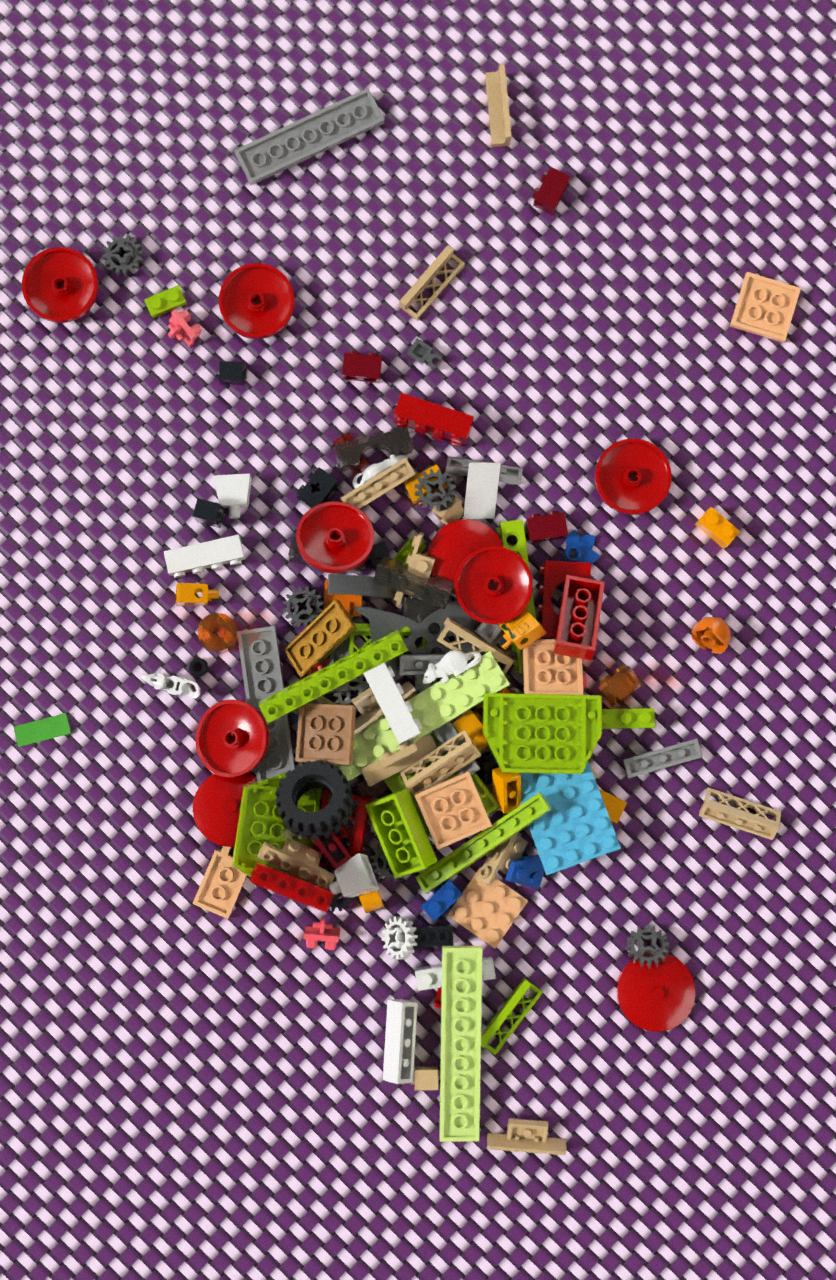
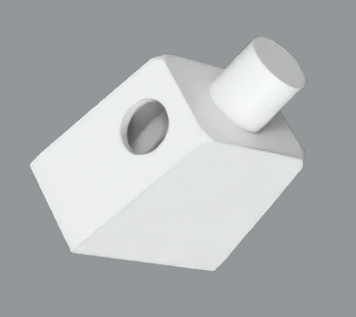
M250 473L213 476L219 503L223 509H229V518H240V508L249 506L252 482Z
M360 853L335 870L337 881L329 884L330 890L334 895L342 892L344 897L350 898L380 890L368 856Z

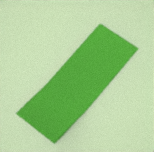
M66 713L13 727L18 747L71 733Z

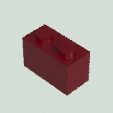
M550 167L549 171H545L542 175L540 189L536 188L533 193V206L553 216L569 185L571 176Z
M358 351L344 352L343 380L380 383L382 356L376 353L363 355Z
M559 510L548 512V515L541 516L540 513L531 514L525 521L529 543L562 539L568 536L565 513H559Z
M334 832L330 833L328 838L320 836L319 840H313L333 870H336L352 858Z

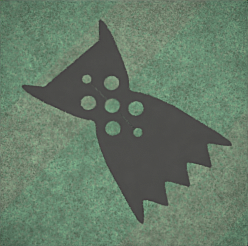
M458 600L436 610L421 623H416L410 618L368 607L355 608L357 612L369 619L371 642L397 629L399 631L404 626L409 627L411 635L408 638L402 639L408 651L413 654H431V650L435 647L441 648L443 654L453 651L437 641V638L445 628L444 622L447 617L477 634L475 632L476 628L481 623L466 614ZM431 623L440 625L438 634H430L428 627ZM449 630L444 640L449 642L448 637L453 635L455 637L454 641H457L456 634ZM503 630L499 632L491 644L498 647L496 645L498 643L497 640L505 634ZM418 637H424L427 640L425 648L419 649L416 647L415 641ZM460 643L462 651L468 652L473 650L471 643ZM498 647V648L501 649L502 651H504V652H506L507 654H509L510 656H512V653H510V652H508V651H506V650H504V649ZM399 655L385 662L386 667L391 666L395 674L392 677L394 681L405 676L399 675ZM505 674L507 680L512 679L509 674Z

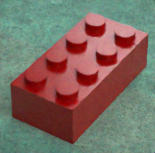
M400 393L394 411V423H396L397 427L414 429V432L420 435L427 433L433 435L432 438L443 441L445 439L451 441L450 444L461 447V445L466 446L474 416L404 393Z
M570 575L566 576L553 654L592 661L596 650L605 582Z

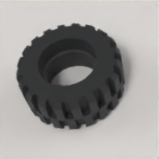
M318 760L315 763L306 761L305 765L300 766L298 764L294 766L295 769L293 771H287L285 773L286 778H281L279 782L280 788L276 789L277 798L275 799L278 812L287 829H291L292 833L296 836L300 834L304 839H309L310 836L313 840H319L320 836L328 838L330 833L339 832L340 826L347 824V817H351L352 807L354 806L353 794L348 779L342 774V771L338 767L334 768L331 763L326 762L324 765L322 761ZM323 788L332 792L333 795L329 804L319 811L305 812L297 807L301 796L311 789Z

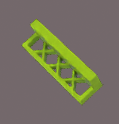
M523 978L481 1033V1046L496 1055L543 992L526 978ZM529 987L537 992L532 999L524 1000V994ZM522 1003L523 1012L520 1015L512 1016L514 1007ZM510 1019L511 1028L507 1031H500L502 1023ZM493 1035H499V1043L494 1049L488 1042Z

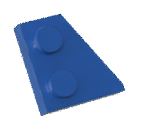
M539 854L512 860L505 880L539 889L545 871Z

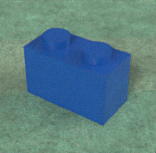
M449 879L421 904V908L435 921L463 894Z

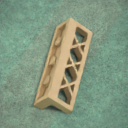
M505 64L499 65L498 72L485 73L492 147L510 146L512 137Z
M447 245L399 301L400 308L416 321L464 267L465 263L454 255L453 248ZM450 259L458 264L455 270H447L446 264ZM445 274L443 284L434 283L436 275ZM433 288L431 298L422 297L424 289ZM421 302V309L417 314L409 308L412 303Z
M404 458L341 497V500L360 509L416 473L408 460Z
M447 617L444 622L445 628L437 638L438 642L451 650H458L466 654L470 652L487 653L490 651L496 662L505 664L502 672L504 675L507 673L514 662L509 654ZM450 630L456 634L457 641L447 642L444 640V637ZM460 643H471L473 650L468 652L462 651Z
M463 730L400 772L406 787L414 795L439 784L481 756V753L472 742L466 730ZM464 738L466 739V742L457 746L459 741ZM449 750L445 756H441L444 751ZM432 761L430 766L425 767L426 763ZM413 772H416L415 776L408 779V775H410Z
M707 787L699 816L773 840L780 829L781 811ZM710 795L717 797L719 802L710 800ZM729 802L735 803L738 808L731 807ZM747 808L753 809L757 814L750 813ZM766 814L775 816V821L768 819Z

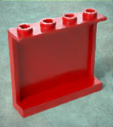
M258 861L249 879L251 880L250 883L327 913L334 895L328 889Z

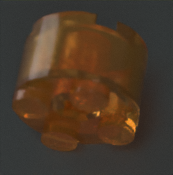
M212 613L199 623L198 637L202 645L210 651L224 653L235 646L238 640L239 629L237 624L226 614ZM217 629L223 631L222 633H220L221 637L214 635V633L217 632Z
M625 664L615 670V675L612 677L607 675L599 683L600 687L598 689L611 707L631 696L637 686L639 688L643 686V683L631 667Z

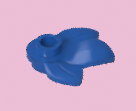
M576 530L568 534L565 540L567 547L563 552L566 562L593 563L599 558V555L592 551L595 543L594 535L580 537ZM571 551L576 553L575 558L570 557L569 553Z

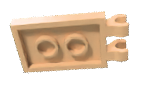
M223 846L221 851L217 849L214 851L193 904L229 919L247 875L232 865L233 856L229 855L232 847Z

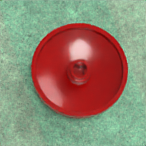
M54 247L40 252L32 258L23 273L22 292L26 303L35 314L50 322L67 323L77 320L91 309L98 295L99 281L93 265L83 254L71 248Z
M251 263L235 269L227 276L219 292V308L224 321L235 333L246 338L264 339L277 334L288 324L294 312L295 298L289 280L281 271L267 264Z
M631 438L618 441L603 452L597 462L594 478L597 492L606 505L622 514L639 515L653 510L664 500L671 486L672 474L669 461L657 446L642 439Z
M325 502L311 508L301 518L297 527L296 542L302 558L310 566L326 573H345L362 565L370 556L374 545V529L367 515L359 508L344 502Z
M462 519L445 525L436 533L429 546L428 556L435 558L431 571L432 577L442 589L456 595L454 588L455 576L463 560L472 552L483 547H503L500 538L489 526L476 520Z
M488 546L472 552L463 560L455 576L454 588L458 603L471 618L485 624H503L515 619L525 610L532 596L533 579L528 565L517 553L500 546Z
M224 700L216 703L205 712L198 724L195 738L197 753L205 767L219 776H244L256 769L267 753L269 730L266 720L256 707L247 702Z
M214 773L200 785L193 800V817L198 829L209 841L219 846L235 847L243 788L258 782L254 775L248 773L241 777H223Z
M669 954L664 956V962L659 961L657 967L652 963L651 968H648L647 964L640 967V962L638 961L634 964L632 959L623 968L618 978L616 991L622 1012L634 1025L647 1031L662 1032L678 1026L688 1017L694 1005L695 984L693 977L681 961Z

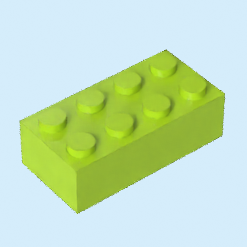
M408 788L378 798L365 805L395 878L426 869L437 862Z

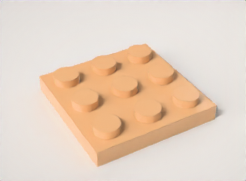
M746 272L730 327L784 343L801 288Z
M537 639L523 648L524 694L583 695L582 659L553 654L555 639Z
M469 771L414 794L437 850L492 826Z
M479 867L463 890V895L457 899L447 915L495 949L528 900L496 877L491 886L478 882L476 878L481 870V867Z

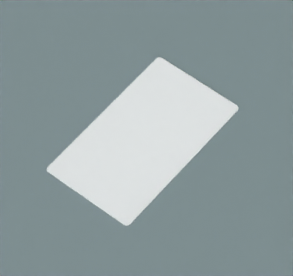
M469 463L463 519H493L495 517L501 463Z

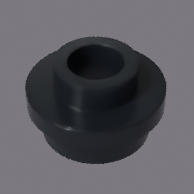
M195 658L189 664L191 674L196 677H202L208 672V663L202 658ZM201 664L202 670L197 671L196 665Z

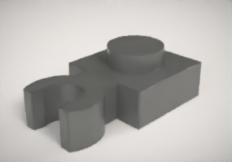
M418 338L407 352L408 357L422 366L425 361L428 362L429 367L433 370H436L437 366L432 361L435 359L440 362L442 361L440 355L431 354L433 351L432 347Z

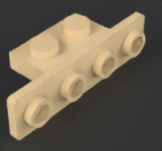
M422 532L418 536H414L411 545L414 547L412 554L408 555L406 560L408 569L407 572L402 573L400 583L403 584L401 590H397L394 601H397L396 607L398 608L402 604L406 591L423 596L430 578L435 558L418 553L424 536Z
M409 681L401 686L404 694L401 695L403 700L408 699L416 691ZM368 688L351 700L361 713L355 719L354 735L361 733L366 726L376 722L384 714L371 688Z
M428 734L411 744L407 741L398 746L399 750L393 753L391 750L380 755L381 759L362 768L361 772L367 784L372 786L411 766L435 750L437 746L432 736Z
M515 834L491 850L476 880L491 886L498 870L507 875L510 862L521 858L528 842Z
M286 838L282 850L264 842L257 855L258 858L325 889L329 888V884L335 878V874L318 867L322 857L321 852L290 838Z
M509 1118L507 1134H487V1149L566 1155V1140L547 1137L548 1121Z

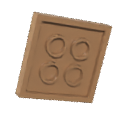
M310 703L300 706L295 762L311 761V763H315L318 760L323 763L352 765L356 706Z

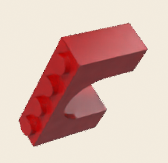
M544 561L543 565H540L539 576L543 577V584H539V596H542V603H538V615H541V622L538 623L546 631V634L540 637V639H555L559 615L554 611L551 604V596L554 589L564 584L567 575L590 579L591 563Z

